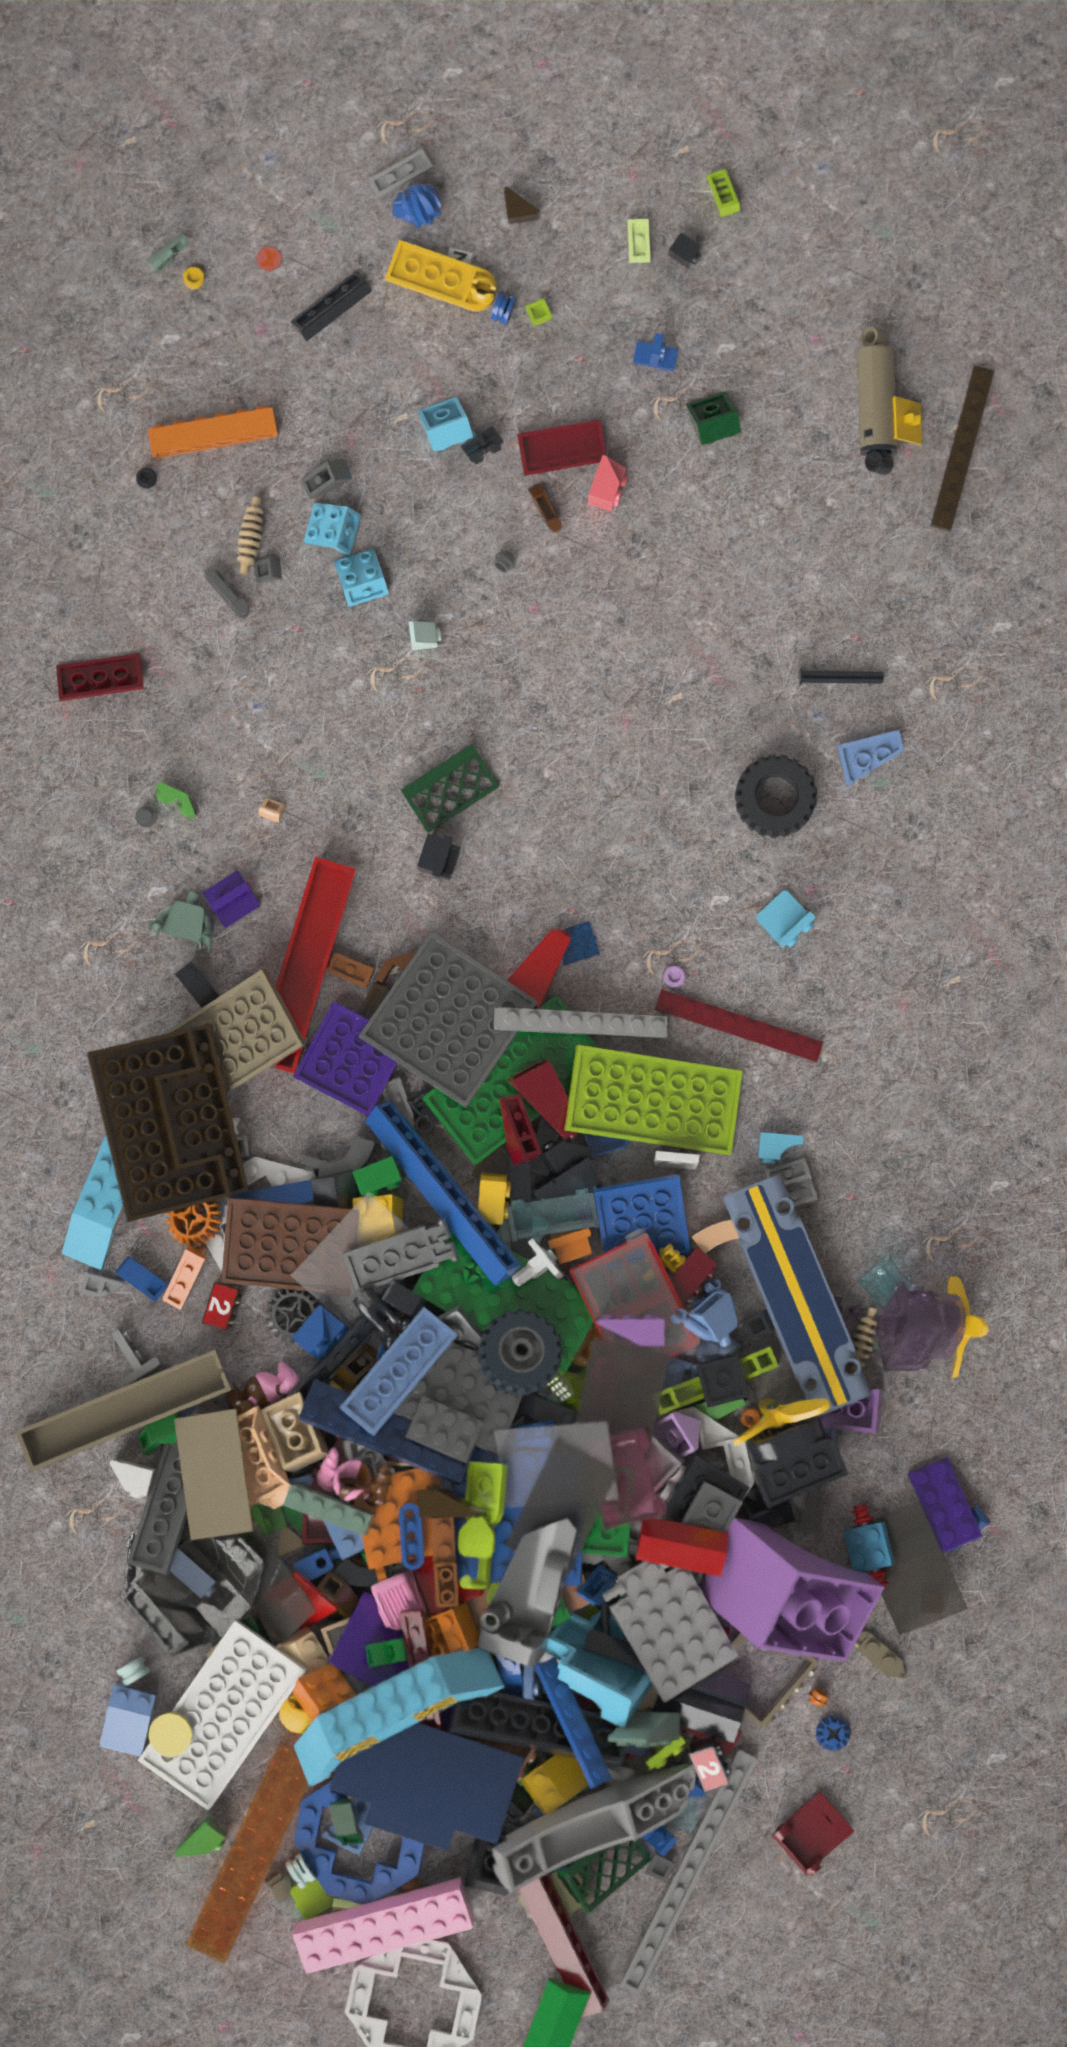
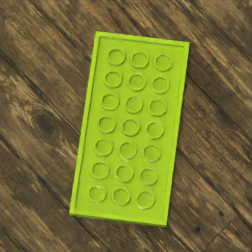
M576 1045L565 1131L730 1156L732 1154L743 1071Z

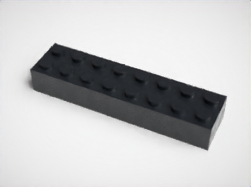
M494 1692L486 1697L480 1696L458 1701L452 1706L449 1733L576 1758L551 1703ZM581 1710L605 1764L616 1767L621 1765L626 1746H617V1741H608L609 1736L616 1730L618 1725L602 1718L600 1713Z

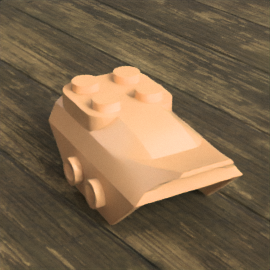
M256 1406L237 1416L249 1503L251 1506L263 1504L276 1509L283 1505L290 1483L280 1463V1455L274 1447L271 1433L261 1412L262 1409H260V1406Z

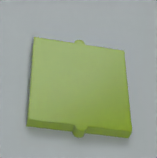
M317 1879L313 1882H307L306 1886L302 1889L295 1885L290 1891L296 1903L295 1907L299 1908L305 1920L311 1919L333 1906L334 1898L337 1899V1897L327 1895Z

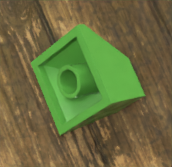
M208 1816L178 1846L174 1855L181 1857L209 1854L213 1850L217 1852L226 1843L223 1839L227 1834Z

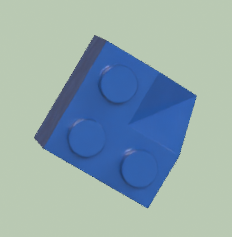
M319 1305L292 1339L309 1354L320 1360L349 1327L333 1313Z

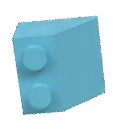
M457 396L417 411L434 452L473 438L467 416Z

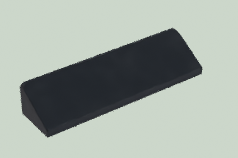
M355 271L290 322L304 340L308 341L371 293L372 289L368 282Z

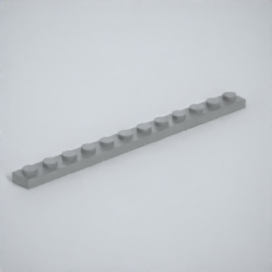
M738 1748L730 1764L732 1768L730 1782L728 1785L717 1789L620 1982V1985L640 1995L758 1758Z

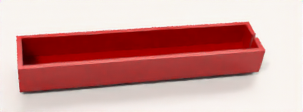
M318 857L314 858L276 983V988L305 1042L357 873L355 868ZM304 1046L275 1064L276 1069L294 1075L298 1069Z

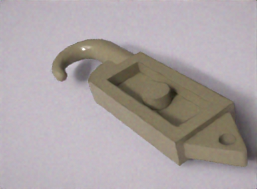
M862 1631L854 1648L887 1677L907 1679L902 1665L903 1661L870 1632Z

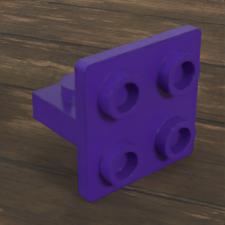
M235 871L203 892L205 899L224 928L229 927L260 907V903L239 871Z

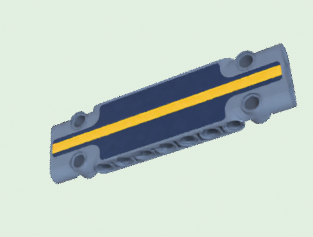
M775 1175L722 1197L738 1234L742 1251L791 1369L799 1381L806 1400L828 1399L831 1407L825 1412L818 1414L822 1416L872 1395L861 1365L855 1355L856 1351L781 1175ZM780 1202L788 1203L789 1211L787 1213L779 1212L778 1204ZM740 1218L748 1219L750 1223L748 1229L742 1230L739 1228L738 1220ZM847 1362H853L856 1365V1371L853 1374H848L845 1371V1364ZM808 1378H812L816 1382V1387L812 1391L807 1390L804 1385Z

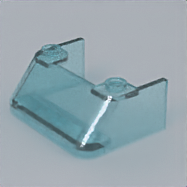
M587 1188L575 1190L576 1195L524 1203V1199L511 1201L512 1205L507 1206L512 1240L517 1241V1239L589 1227L598 1228L599 1224L593 1192H589Z

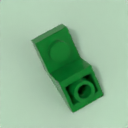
M172 1414L145 1426L137 1436L142 1455H151L159 1444H175L177 1437L174 1419L179 1418L178 1414Z

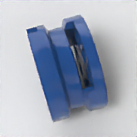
M499 292L492 310L491 320L495 322L499 320L501 324L507 325L515 306L516 297H508L505 293Z

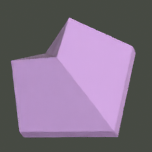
M678 1409L649 1426L652 1432L655 1431L668 1444L665 1447L667 1450L672 1447L682 1458L698 1449L700 1420L679 1413Z

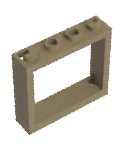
M738 1631L730 1641L735 1651L738 1650L747 1638ZM802 1655L807 1660L805 1665L761 1716L757 1715L747 1705L744 1713L761 1728L765 1725L768 1727L775 1720L774 1714L779 1708L783 1710L790 1702L789 1696L793 1692L795 1694L798 1693L804 1686L802 1681L807 1676L811 1677L818 1667L816 1665L819 1662L814 1657Z

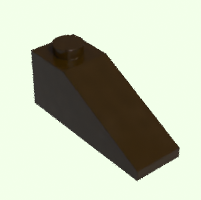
M427 1485V1490H418L419 1517L487 1516V1511L449 1489H440V1485Z

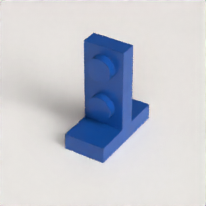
M655 333L653 344L637 341L633 364L674 372L678 349L666 347V342H663V334Z

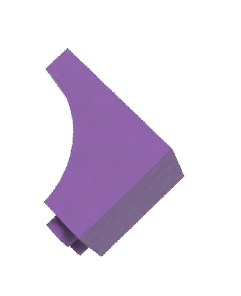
M734 1518L726 1532L728 1533V1545L722 1576L703 1574V1580L699 1586L708 1604L759 1649L846 1662L884 1586L867 1573L836 1565L798 1547L764 1523Z

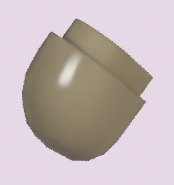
M278 1870L264 1879L279 1903L289 1896L291 1881L287 1873Z

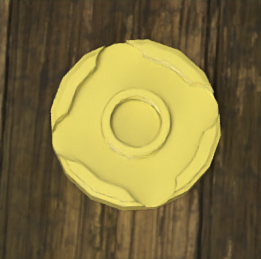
M168 1712L162 1714L150 1726V1743L155 1751L161 1755L169 1757L180 1755L186 1751L192 1742L193 1731L189 1721L179 1713Z

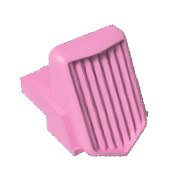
M411 1569L371 1586L378 1612L386 1628L403 1630L400 1618L402 1610L423 1609V1612H426L415 1573Z

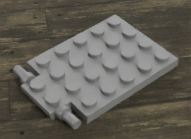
M643 1561L617 1577L619 1582L615 1583V1587L603 1593L602 1596L607 1602L617 1595L627 1594V1596L612 1604L609 1608L663 1702H666L739 1656L689 1570L673 1567L665 1572L664 1569L669 1566Z

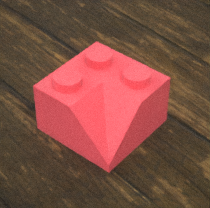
M602 455L589 492L588 504L612 512L614 506L618 507L622 493L620 487L624 488L628 479V475H625L626 468L609 457Z

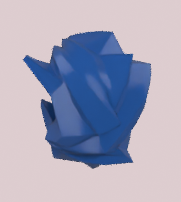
M416 183L399 192L393 201V217L397 216L396 219L402 218L403 221L414 224L418 229L423 223L432 225L434 217L442 215L440 209L442 207L440 203L441 197L438 189L429 184L422 185Z

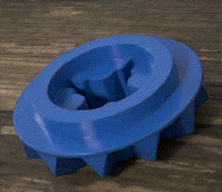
M827 1716L817 1725L816 1738L823 1748L838 1751L845 1747L850 1740L851 1730L843 1718ZM827 1726L833 1730L841 1727L837 1732L839 1741L834 1737L826 1740L830 1735Z

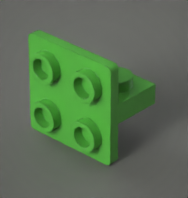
M263 1504L250 1505L253 1531L244 1532L246 1540L250 1541L286 1528L288 1525L281 1506L273 1509Z

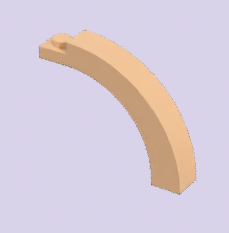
M748 1219L738 1220L740 1229L746 1230L749 1228L750 1223ZM732 1220L711 1225L693 1235L691 1239L701 1251L707 1253L715 1246L729 1240L739 1239Z

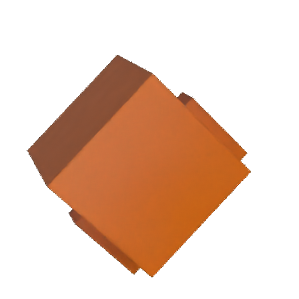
M582 1221L548 1231L551 1240L547 1242L550 1249L554 1248L559 1264L593 1254L587 1238L591 1236L589 1228L584 1229Z

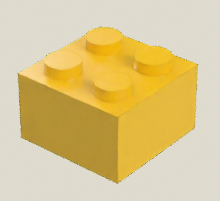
M482 1172L478 1211L489 1224L503 1225V1219H508L509 1202H505V1197L510 1198L511 1182L507 1181V1174Z

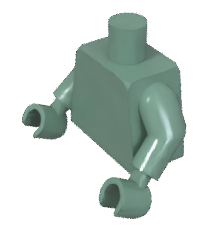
M188 891L185 903L175 901L174 904H169L158 914L154 922L149 924L147 933L149 934L151 930L157 931L155 935L157 938L161 931L169 936L199 943V949H201L202 945L207 944L208 950H211L214 926L210 915L206 913V909L197 906L200 894Z

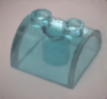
M888 1256L881 1259L857 1281L885 1313L906 1299L916 1289L911 1283L910 1278L905 1276L896 1263Z

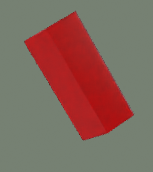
M643 1516L635 1559L721 1577L727 1555L728 1533Z

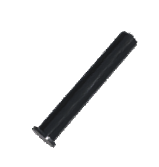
M799 668V685H802V683L882 684L884 681L883 672L803 671L802 668Z

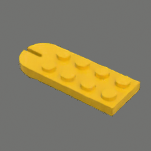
M402 240L398 241L385 277L387 282L477 312L487 309L493 303L494 295L497 292L496 280L489 271ZM479 289L488 293L482 294L477 292V290Z

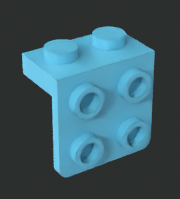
M786 890L782 891L756 916L757 922L782 948H785L787 945L791 948L799 940L797 936L802 931L807 933L815 925L813 921L816 918L811 911L808 913Z

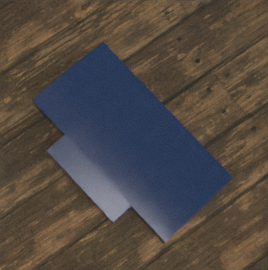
M417 1722L341 1761L335 1769L329 1789L370 1802L364 1824L448 1851L454 1831L497 1844L524 1757Z

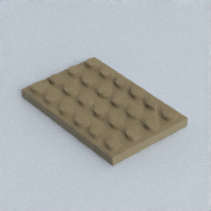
M261 969L167 1030L168 1033L210 1023L226 1095L306 1045L267 969Z

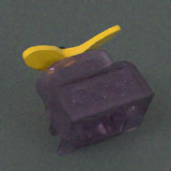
M949 1277L947 1285L948 1294H935L934 1291H925L923 1286H916L914 1291H907L905 1282L900 1281L878 1320L877 1326H875L884 1371H920L927 1368L932 1359H949L954 1354L951 1378L958 1377L963 1351L971 1337H983L988 1333L987 1322L980 1316L970 1315L969 1301L959 1277Z

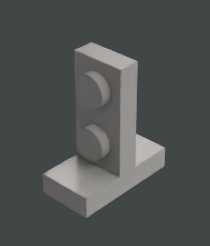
M119 1329L112 1333L115 1341L134 1369L133 1372L120 1379L124 1387L163 1364L158 1356L143 1365L142 1361L144 1358L138 1349L134 1351L130 1344L133 1341L128 1332H123Z

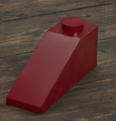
M520 1093L501 1098L500 1106L506 1146L513 1165L516 1166L533 1161L542 1154Z

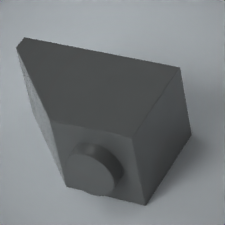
M345 459L327 461L301 480L310 499L339 488L351 480L352 475Z

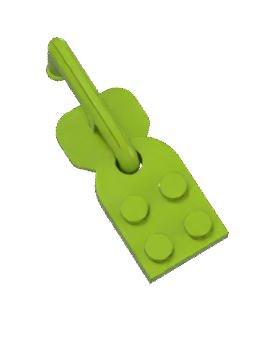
M472 1461L468 1464L465 1499L487 1511V1516L466 1517L468 1522L459 1531L458 1549L463 1556L479 1558L477 1579H471L470 1576L465 1575L460 1581L463 1588L486 1589L490 1584L492 1554L495 1548L494 1527L500 1522L504 1513L508 1469L506 1464Z

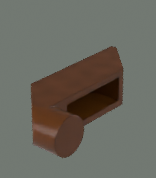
M540 484L529 488L528 491L549 531L552 533L559 532L562 528V523L558 519Z

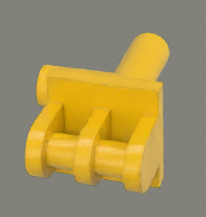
M671 1244L667 1245L664 1249L662 1247L659 1249L660 1260L664 1268L668 1267L675 1274L677 1268L686 1261V1257L680 1256V1252L674 1250ZM652 1269L642 1276L645 1282H649L655 1277Z

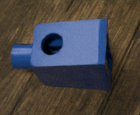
M323 1546L294 1559V1567L297 1572L310 1581L334 1569V1562L340 1560L341 1556L336 1547L328 1550L326 1546ZM321 1557L326 1560V1563L322 1565L316 1561Z

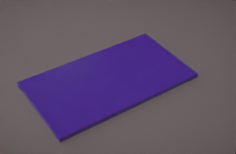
M363 1592L329 1657L328 1663L373 1688L410 1669L408 1660L369 1667L366 1645L402 1639L404 1635L403 1630L385 1627L378 1612L375 1598ZM453 1704L441 1710L443 1724L446 1729H449Z

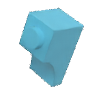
M760 1132L757 1159H762V1163L775 1164V1160L779 1161L781 1154L787 1148L803 1145L804 1136Z

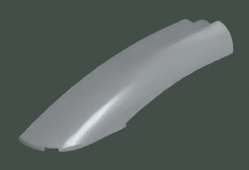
M693 1763L654 1772L598 1791L554 1810L506 1836L507 1841L493 1848L496 1864L493 1866L499 1880L507 1890L513 1893L569 1862L622 1842L635 1841L669 1822L684 1809L688 1803L686 1799L690 1790L694 1789L696 1771Z

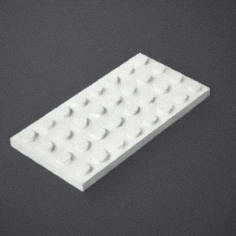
M236 1619L172 1710V1712L179 1713L187 1718L193 1731L192 1742L186 1751L177 1756H164L155 1751L150 1743L138 1761L209 1811L277 1714L283 1702L293 1691L297 1678L302 1677L307 1669Z

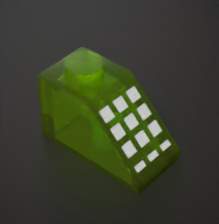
M557 1371L552 1380L547 1384L548 1388L564 1406L573 1407L575 1410L585 1409L586 1406L594 1401L592 1377Z

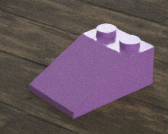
M870 1389L872 1395L819 1416L823 1428L879 1434L884 1391Z

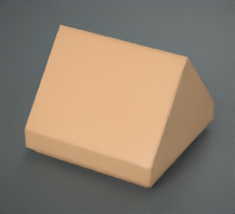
M265 798L259 808V816L279 823L285 804Z

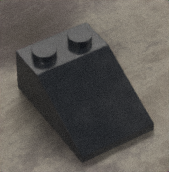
M504 1822L497 1844L474 1838L464 1886L507 1896L509 1890L501 1883L493 1866L496 1864L493 1848L507 1841L506 1836L520 1828V1825Z

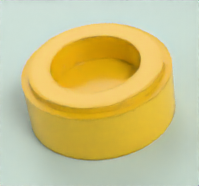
M196 266L187 268L183 274L184 283L191 289L200 288L205 281L203 271Z

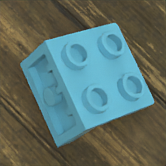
M314 503L304 543L332 547L343 554L351 555L361 514L346 506Z
M374 549L334 561L348 607L389 594Z

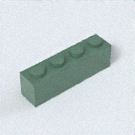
M296 1482L290 1484L283 1503L284 1506L362 1536L369 1534L376 1516L375 1512Z

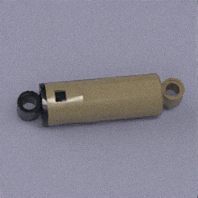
M868 326L862 330L860 335V341L864 347L857 350L860 455L866 456L865 467L867 470L887 475L894 467V460L890 455L898 453L897 439H894L893 397L896 396L894 349L888 346L889 335L886 331Z

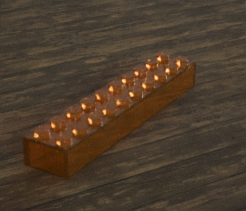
M282 1741L279 1742L185 1946L225 1964L308 1786V1781L294 1747Z

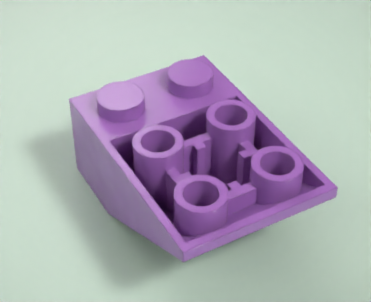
M602 1315L601 1319L595 1320V1324L637 1346H664V1319H659V1315H646L644 1319H637V1315H624L622 1319H615V1315Z

